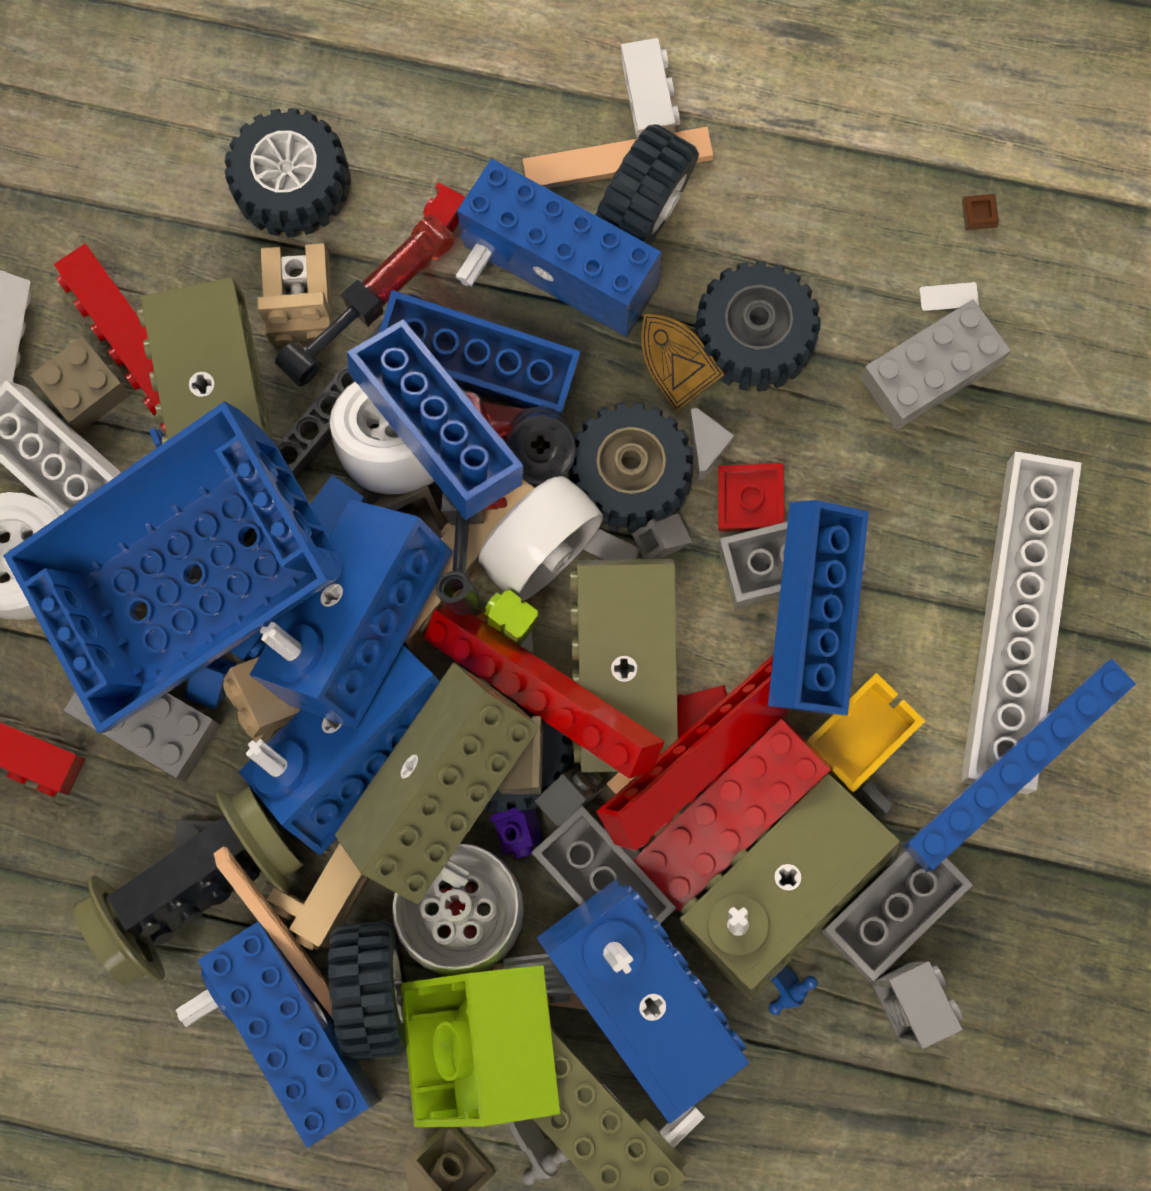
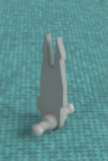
M533 1119L508 1123L523 1152H526L533 1164L532 1170L526 1171L522 1175L524 1184L532 1185L536 1179H551L557 1174L561 1163L569 1160L560 1149L556 1153L549 1138L545 1140Z

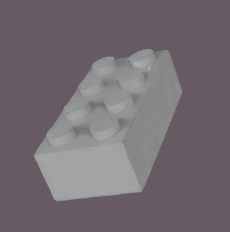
M972 299L866 365L860 379L895 429L898 430L1003 364L1011 350L975 300Z
M788 522L720 538L718 551L734 610L780 598ZM865 561L863 563L862 577L867 571Z
M75 691L64 711L95 729ZM166 693L111 731L102 734L175 778L186 782L221 725L169 693Z
M583 806L531 852L579 906L616 879L623 887L629 884L640 895L649 908L643 913L649 912L659 924L676 909L622 848L614 845L610 835Z
M904 849L821 932L868 982H874L973 884L947 857L936 868L925 872Z
M929 961L906 962L881 974L874 982H871L900 1044L924 1049L962 1031L959 1021L963 1020L962 1014L953 999L948 1001L942 987L946 986V982L937 965L932 967Z

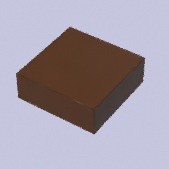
M995 194L963 197L962 207L965 230L998 227L999 218Z

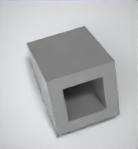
M674 514L657 522L655 519H652L647 523L646 527H641L632 533L644 559H661L692 543L679 514Z

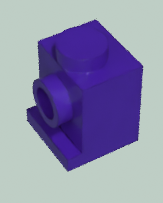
M515 807L507 810L508 812L490 815L491 822H495L503 855L513 854L514 859L533 855L531 853L533 848L538 847L544 841L535 808L517 811Z

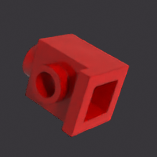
M438 182L435 186L437 196L435 199L430 198L423 210L425 222L422 228L433 237L440 235L448 240L459 224L457 210L465 200V196Z

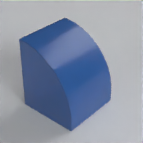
M219 658L190 677L185 698L215 710L226 694L223 687V679L229 669L236 666V663Z

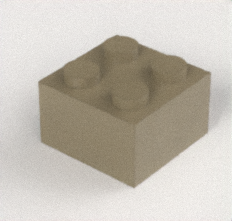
M83 336L79 337L30 375L66 421L79 434L130 396L128 391Z

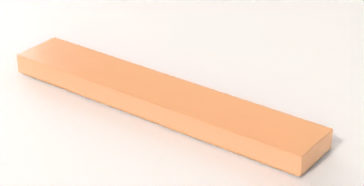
M708 127L673 132L696 147L699 152L696 163L713 160ZM637 139L524 158L525 177L547 189L612 178Z
M223 846L214 853L217 867L332 1017L329 982L302 946L294 940L293 934L228 848Z

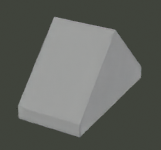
M694 408L690 411V426L698 480H703L731 447L734 435L701 410Z

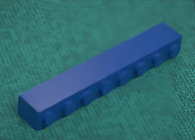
M1112 658L1102 664L902 847L925 872L936 868L1133 688L1136 683Z

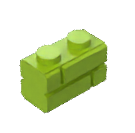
M511 590L504 591L502 595L496 592L485 607L488 625L520 646L536 626L538 611L527 602L521 603V598Z

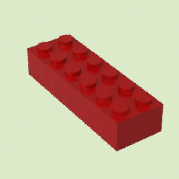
M782 718L636 856L633 862L680 912L691 899L696 897L706 887L713 877L723 872L730 865L732 859L741 850H746L833 767L786 718Z

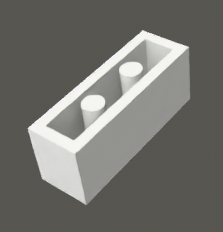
M658 38L621 44V62L636 138L638 139L641 132L648 125L658 124L672 133L675 132V125H680L678 107L671 104L670 97L674 96L672 78H666L665 69L668 68L666 49L660 50Z

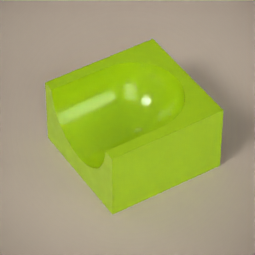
M544 965L466 973L400 983L414 1127H484L560 1114Z

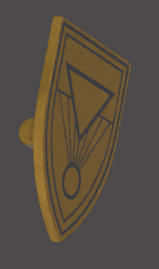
M647 313L644 315L641 342L645 363L658 387L674 410L678 411L723 377L725 372L716 365V359L713 355L708 357L704 350L705 343L687 325L665 315Z

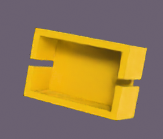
M877 673L849 699L848 715H832L807 740L833 767L828 774L850 794L873 774L925 722L904 699L894 709L889 705L898 693Z

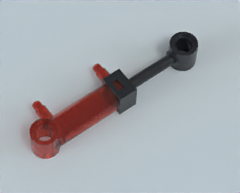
M433 214L422 218L412 230L411 236L362 282L357 279L341 294L347 309L307 347L298 341L289 343L278 354L275 364L297 386L301 387L309 383L321 368V363L316 359V356L357 317L369 327L384 313L382 307L388 303L392 290L399 292L420 271L429 267L433 259L438 260L443 257L454 245L456 236Z
M464 392L497 434L511 430V422L501 420L490 421V415L478 396L470 392ZM443 492L441 512L452 526L455 525L452 571L447 572L438 580L436 593L450 612L455 615L469 614L476 608L479 601L478 591L466 575L469 524H483L485 511L505 508L507 506V499L505 497L500 498L465 520ZM463 589L459 596L452 598L456 591Z

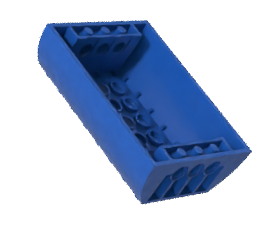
M225 401L3 555L98 733L111 731L259 632L263 626H268L270 622H274L337 580L342 572V560L276 444L248 416ZM254 528L257 533L256 542L252 546L247 547L244 543V534L248 529ZM198 565L202 570V577L199 582L193 584L190 581L189 573L194 566ZM141 602H144L147 605L148 613L140 621L136 616V608Z

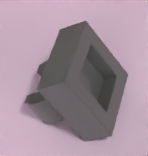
M878 781L872 784L868 782L853 797L879 820L893 807L891 804L893 796L889 794L885 798L877 790L880 786Z

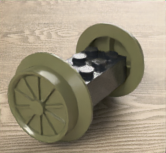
M250 785L233 797L222 790H217L215 796L225 816L115 891L107 882L96 875L88 879L90 895L73 906V915L84 939L95 956L122 985L128 987L144 975L154 981H162L165 978V972L154 946L167 942L173 936V932L184 925L196 922L202 916V912L213 905L225 902L231 896L234 888L217 867L214 853L223 846L228 848L252 881H255L259 877L260 872H263L281 893H289L287 876L302 867L304 860L287 830L274 817Z

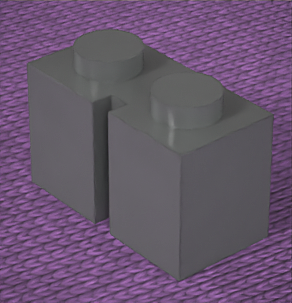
M581 765L563 773L535 802L558 827L582 806L586 808L606 787L601 783L602 778L598 772H581Z

